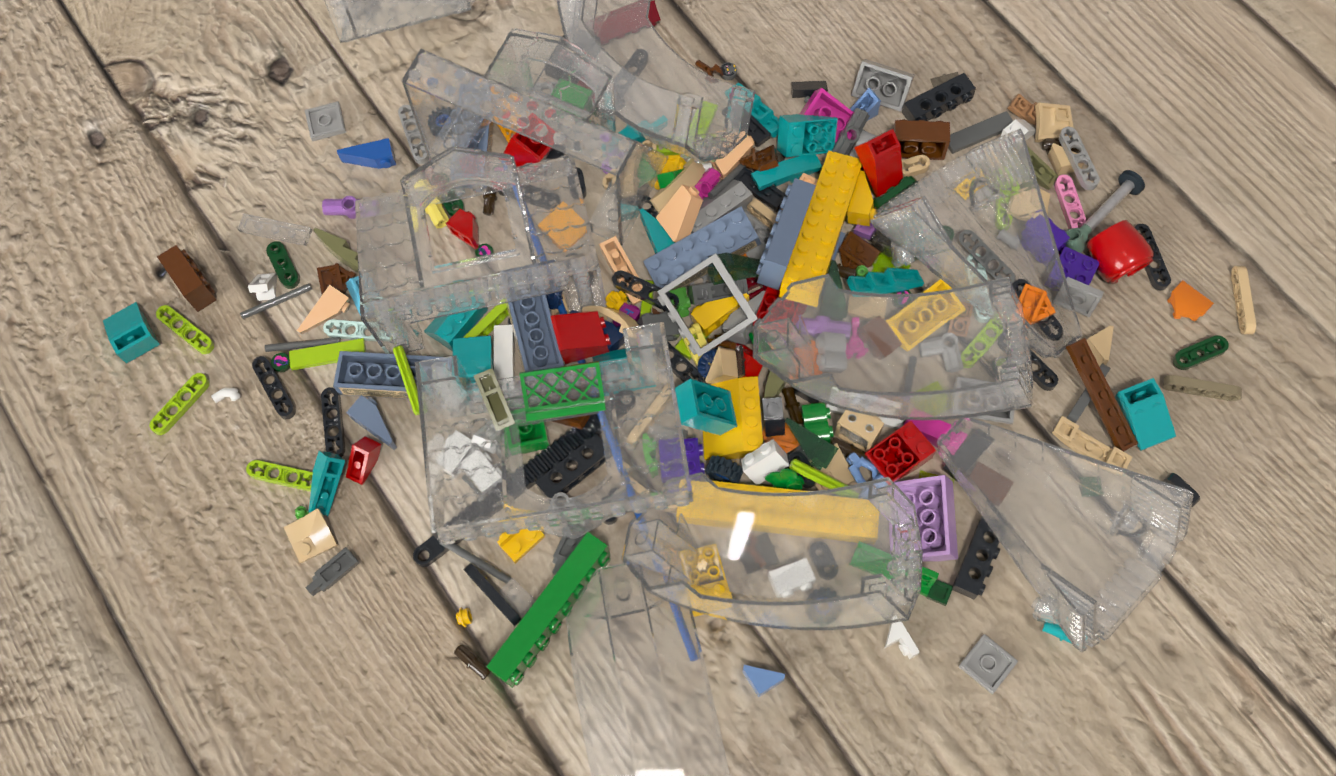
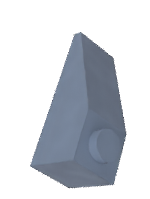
M361 395L346 413L353 421L395 450L397 446L381 412L377 408L378 403L371 397L366 399Z

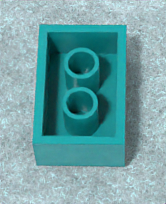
M689 379L674 388L680 425L717 435H722L737 427L730 391L693 379Z

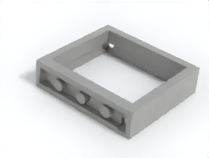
M716 253L657 291L659 294L657 299L662 306L666 305L669 309L668 316L673 323L675 321L680 326L678 331L683 339L687 337L690 342L688 347L694 355H703L758 319ZM713 263L748 319L701 348L666 293Z

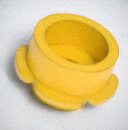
M460 607L459 612L456 613L457 622L459 625L462 624L464 627H467L468 624L473 622L471 611L469 608L463 609Z

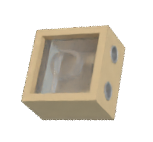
M849 404L837 423L834 436L850 445L853 443L854 447L867 452L873 448L880 437L884 423L879 417L864 412V409L860 406Z

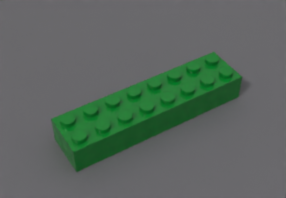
M589 532L586 533L486 666L495 676L511 688L521 683L524 678L523 673L527 668H531L535 664L536 656L540 650L544 651L550 642L548 639L552 634H556L560 630L562 620L572 614L574 604L577 600L581 601L587 592L585 589L589 584L592 585L597 580L599 570L605 568L610 562L611 558L609 557L611 555L608 545Z

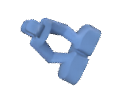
M852 453L846 458L850 465L849 471L856 482L862 487L859 497L870 498L888 483L881 473L878 474L876 467L863 456L859 458L856 453ZM861 466L872 471L871 483H867L862 477L859 470Z

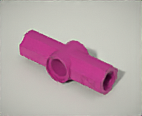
M713 168L707 169L694 186L699 191V196L702 199L708 197V193L720 181V173Z

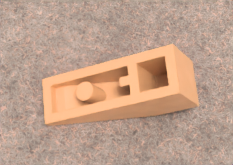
M329 285L297 331L304 334L335 318L341 312L345 313L350 306L349 297Z

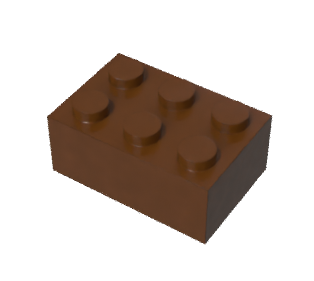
M895 120L893 130L901 145L902 159L918 155H925L930 160L945 159L950 143V122Z
M175 245L157 256L182 295L197 312L216 301L213 295L215 290L207 282L206 277L198 269L197 264L185 249L180 250Z

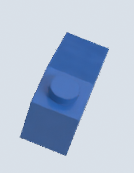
M389 138L337 150V154L343 163L376 169L389 168L396 165L393 147Z

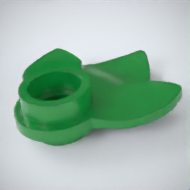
M781 469L780 472H772L765 477V480L773 484L772 487L801 490L804 484V479L791 469Z

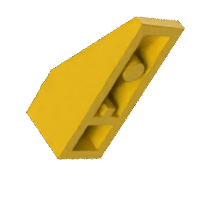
M860 170L847 211L848 223L870 226L871 220L875 219L876 209L874 208L873 198L865 173Z
M745 293V294H743V295H744L745 299H746L747 302H748V301H749V295H748L747 293ZM734 296L706 302L693 309L691 319L693 323L700 325L702 333L707 337L729 318L731 313L741 306Z

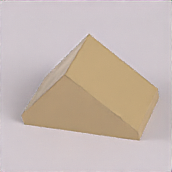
M1053 143L1047 156L1055 173L1060 176L1074 172L1063 147ZM1078 163V166L1082 169L1084 163Z
M1108 326L1087 339V343L1099 367L1102 363L1106 365L1109 361L1114 326Z
M718 347L705 379L706 383L714 384L738 378L735 350Z

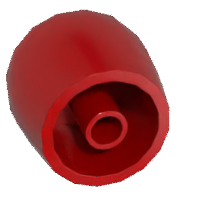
M1128 220L1112 225L1097 234L1086 244L1091 258L1099 262L1097 272L1105 282L1110 284L1118 283V280L1124 275L1130 277L1153 261L1154 253L1151 246Z

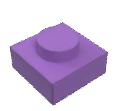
M871 220L870 226L857 224L854 228V233L871 240L879 228V223Z

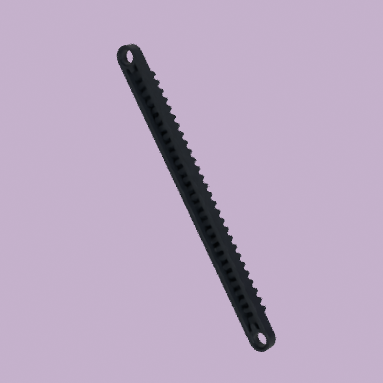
M628 390L622 391L606 403V410L604 412L610 426L636 406V397L633 392ZM624 397H630L632 402L629 405H623L621 400ZM591 413L583 429L572 427L564 436H560L552 445L547 446V449L542 450L539 455H535L534 459H530L521 469H517L509 478H505L502 483L497 484L496 488H492L489 493L485 494L487 499L484 502L478 499L471 507L459 513L458 517H454L451 522L446 523L445 527H441L438 532L433 533L432 537L414 550V561L421 567H427L449 551V549L439 544L443 537L457 545L534 486L537 477L541 473H547L551 470L555 462L565 459L568 453L574 448H579L587 437H593L595 434L599 436L604 431L597 413ZM423 551L429 552V558L426 561L419 560V554Z

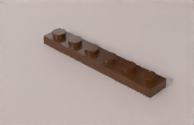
M1082 338L1066 346L1115 447L1124 452L1137 445L1138 442L1086 339Z

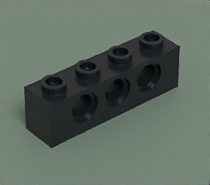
M962 73L905 102L902 114L908 121H929L933 118H938L944 112L952 111L958 105L970 102L974 97L976 87L967 75Z
M597 434L593 437L589 436L579 448L572 449L565 459L555 462L551 470L547 473H541L537 477L535 484L551 504L555 494L559 492L566 494L612 458L611 450ZM586 453L593 454L589 459L583 457ZM571 465L578 466L574 471L568 470ZM555 477H562L559 483H554L553 479Z
M985 513L981 516L954 581L953 591L973 600L978 595L982 596L986 587L983 584L985 577L989 578L993 570V566L990 565L992 559L996 560L1000 552L998 544L1000 541H1004L1008 532L1005 530L1006 522ZM984 536H990L993 543L986 542ZM976 554H983L986 560L980 561ZM969 572H976L978 579H972Z

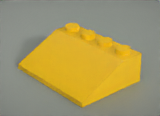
M741 377L710 384L730 391L737 427L722 435L703 431L704 461L710 460L712 456H720L725 459H742L745 455L755 451L763 444L758 377Z

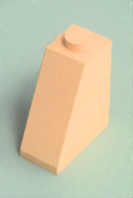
M743 131L707 147V158L711 162L712 167L720 173L721 181L740 164L739 160L742 157L752 153L751 149L754 146V141L751 136L747 135L746 131Z
M682 184L656 217L674 242H678L691 235L703 199L699 196V191L693 186L689 187Z

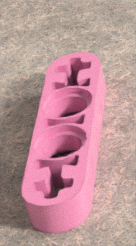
M1060 175L1054 184V188L1068 229L1080 228L1087 220L1073 180L1068 175ZM1070 196L1074 202L1068 203L1064 197ZM1070 212H1076L1079 218H1072Z

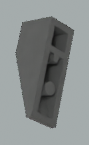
M746 277L734 278L733 280L742 294H748ZM724 280L687 285L690 304L693 305L734 296Z

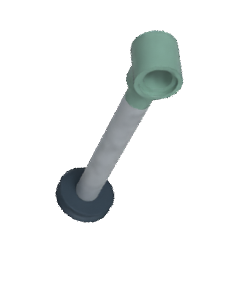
M1132 170L1123 171L1118 177L1120 187L1080 228H1072L1066 231L1070 237L1066 247L1080 253L1083 252L1088 235L1129 193L1138 195L1145 189L1142 177Z

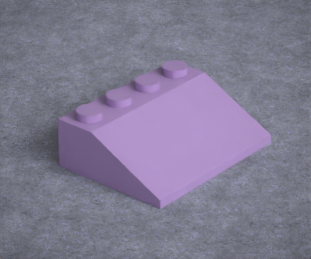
M946 475L899 481L892 484L888 483L891 554L910 562L958 559L953 481Z

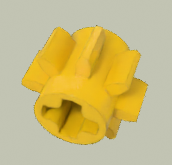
M621 290L619 292L611 291L605 298L607 302L605 305L607 308L620 310L624 302L628 304L626 302L627 295Z

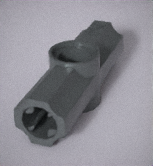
M859 108L854 110L847 125L840 132L839 139L832 152L844 155L849 154L854 143L859 140L860 133L870 117L866 111ZM848 131L852 133L851 140H849L847 137Z

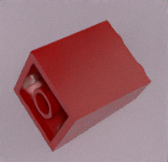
M532 113L511 137L503 156L531 178L561 136Z
M598 311L550 316L558 348L565 364L609 352L608 345H611L609 335H604L603 328H606L604 318L599 317Z

